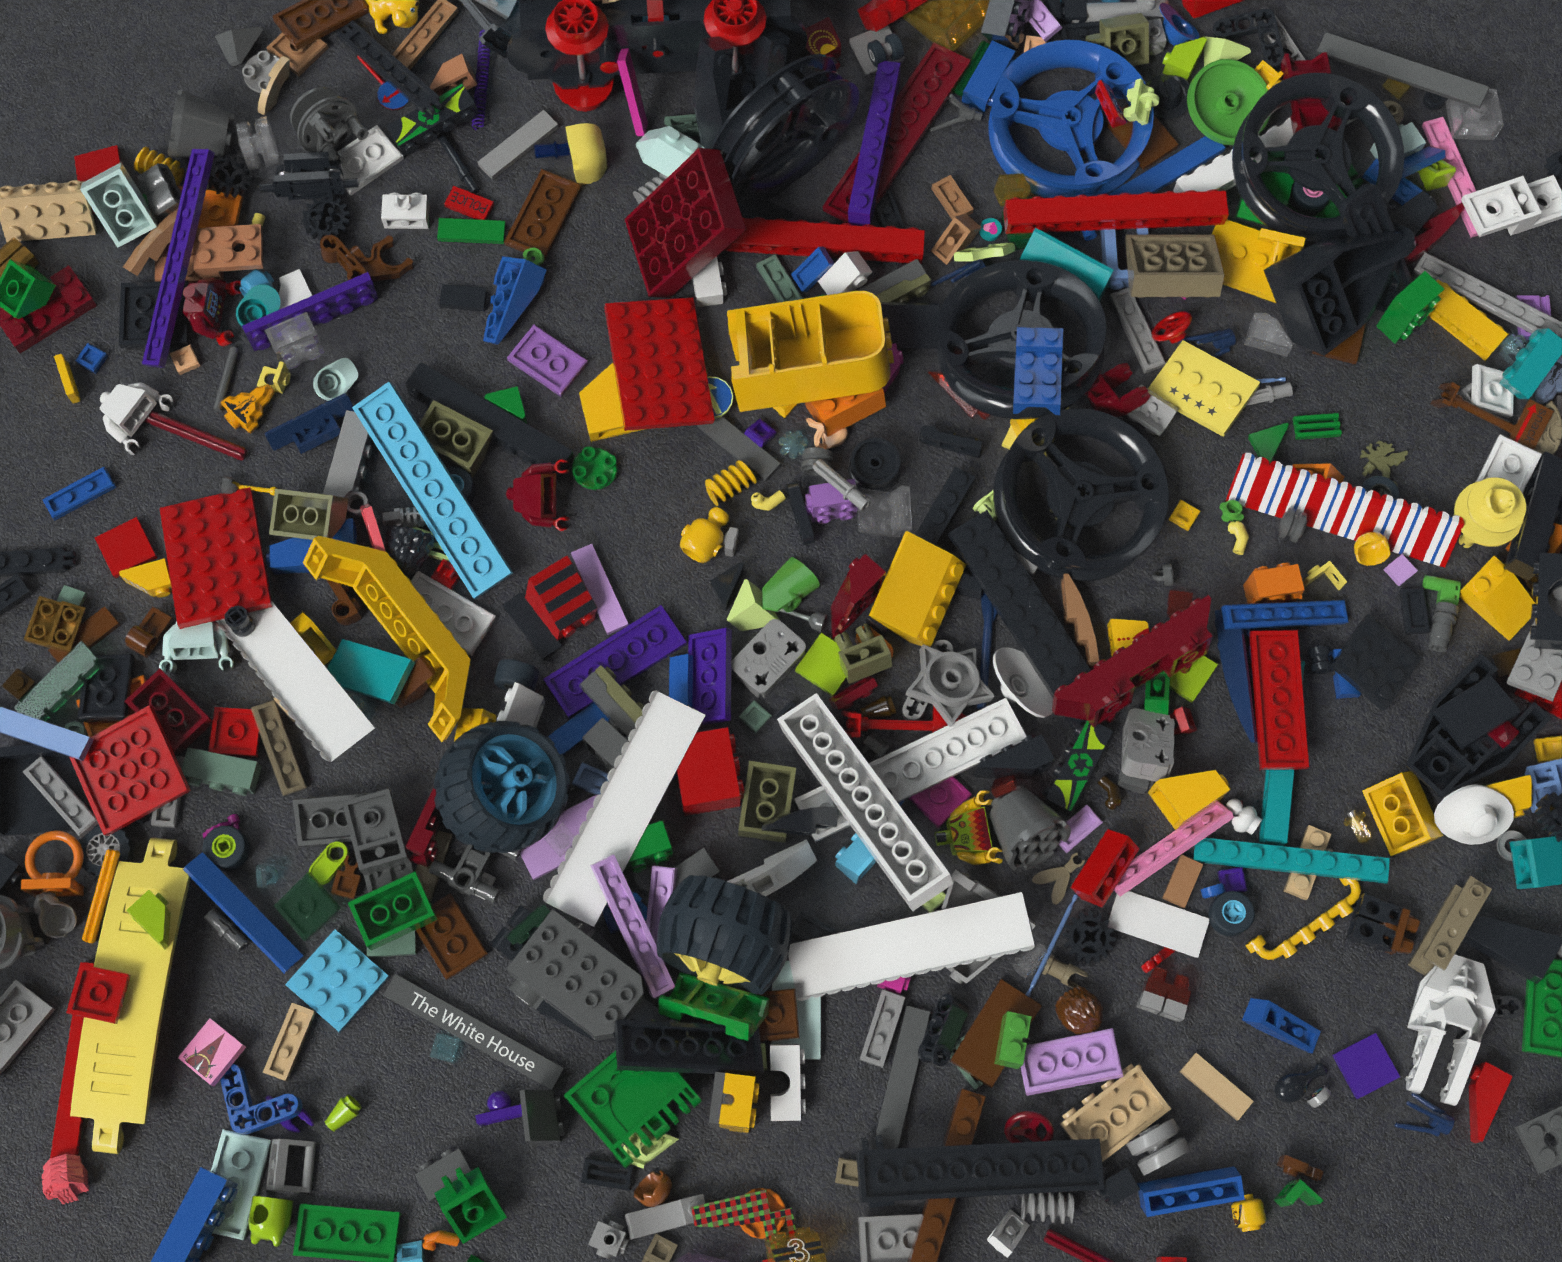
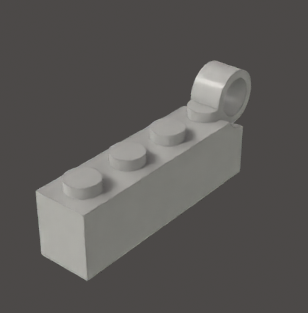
M346 410L323 494L349 498L348 513L353 517H362L361 510H354L350 508V505L356 499L363 500L364 505L369 504L359 485L361 479H364L366 476L367 467L365 463L366 459L370 458L372 454V438L356 413Z

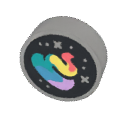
M1323 1085L1316 1089L1306 1101L1312 1108H1316L1330 1097L1331 1091Z

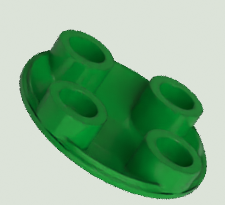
M590 446L585 447L573 461V476L577 483L584 488L591 490L603 489L609 486L616 478V458L604 449Z

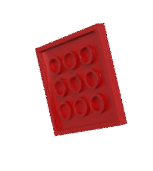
M147 706L92 736L91 738L94 741L84 761L69 757L105 836L111 835L191 791L153 706Z

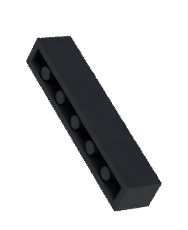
M1546 451L1541 455L1528 481L1524 495L1526 513L1519 533L1512 539L1504 567L1505 570L1528 581L1535 576L1533 575L1534 561L1539 560L1540 553H1547L1549 551L1550 544L1548 542L1555 530L1553 523L1559 514L1560 508H1558V505L1562 499V459Z

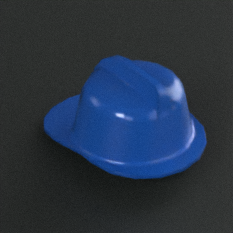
M1166 3L1159 5L1160 12L1164 17L1162 25L1167 42L1175 46L1189 40L1199 39L1198 31L1193 25L1184 20L1175 9Z

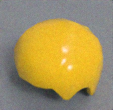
M1367 532L1359 536L1354 544V553L1357 561L1360 564L1371 566L1380 564L1390 557V548L1385 535L1378 532Z

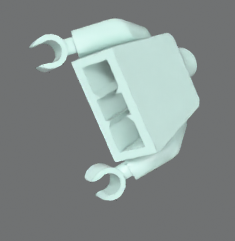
M176 621V624L163 636L162 655L165 656V659L159 664V668L163 672H166V665L168 663L171 665L170 672H176L177 665L172 661V658L173 660L218 658V654H221L219 667L223 671L224 661H230L231 669L234 668V662L228 657L230 649L225 632L219 628L218 623L213 621L179 629Z

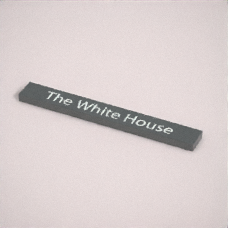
M395 974L383 994L384 997L550 1090L554 1089L564 1071L563 1067Z

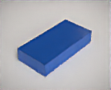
M818 247L791 275L800 290L808 292L834 265V262L825 247Z

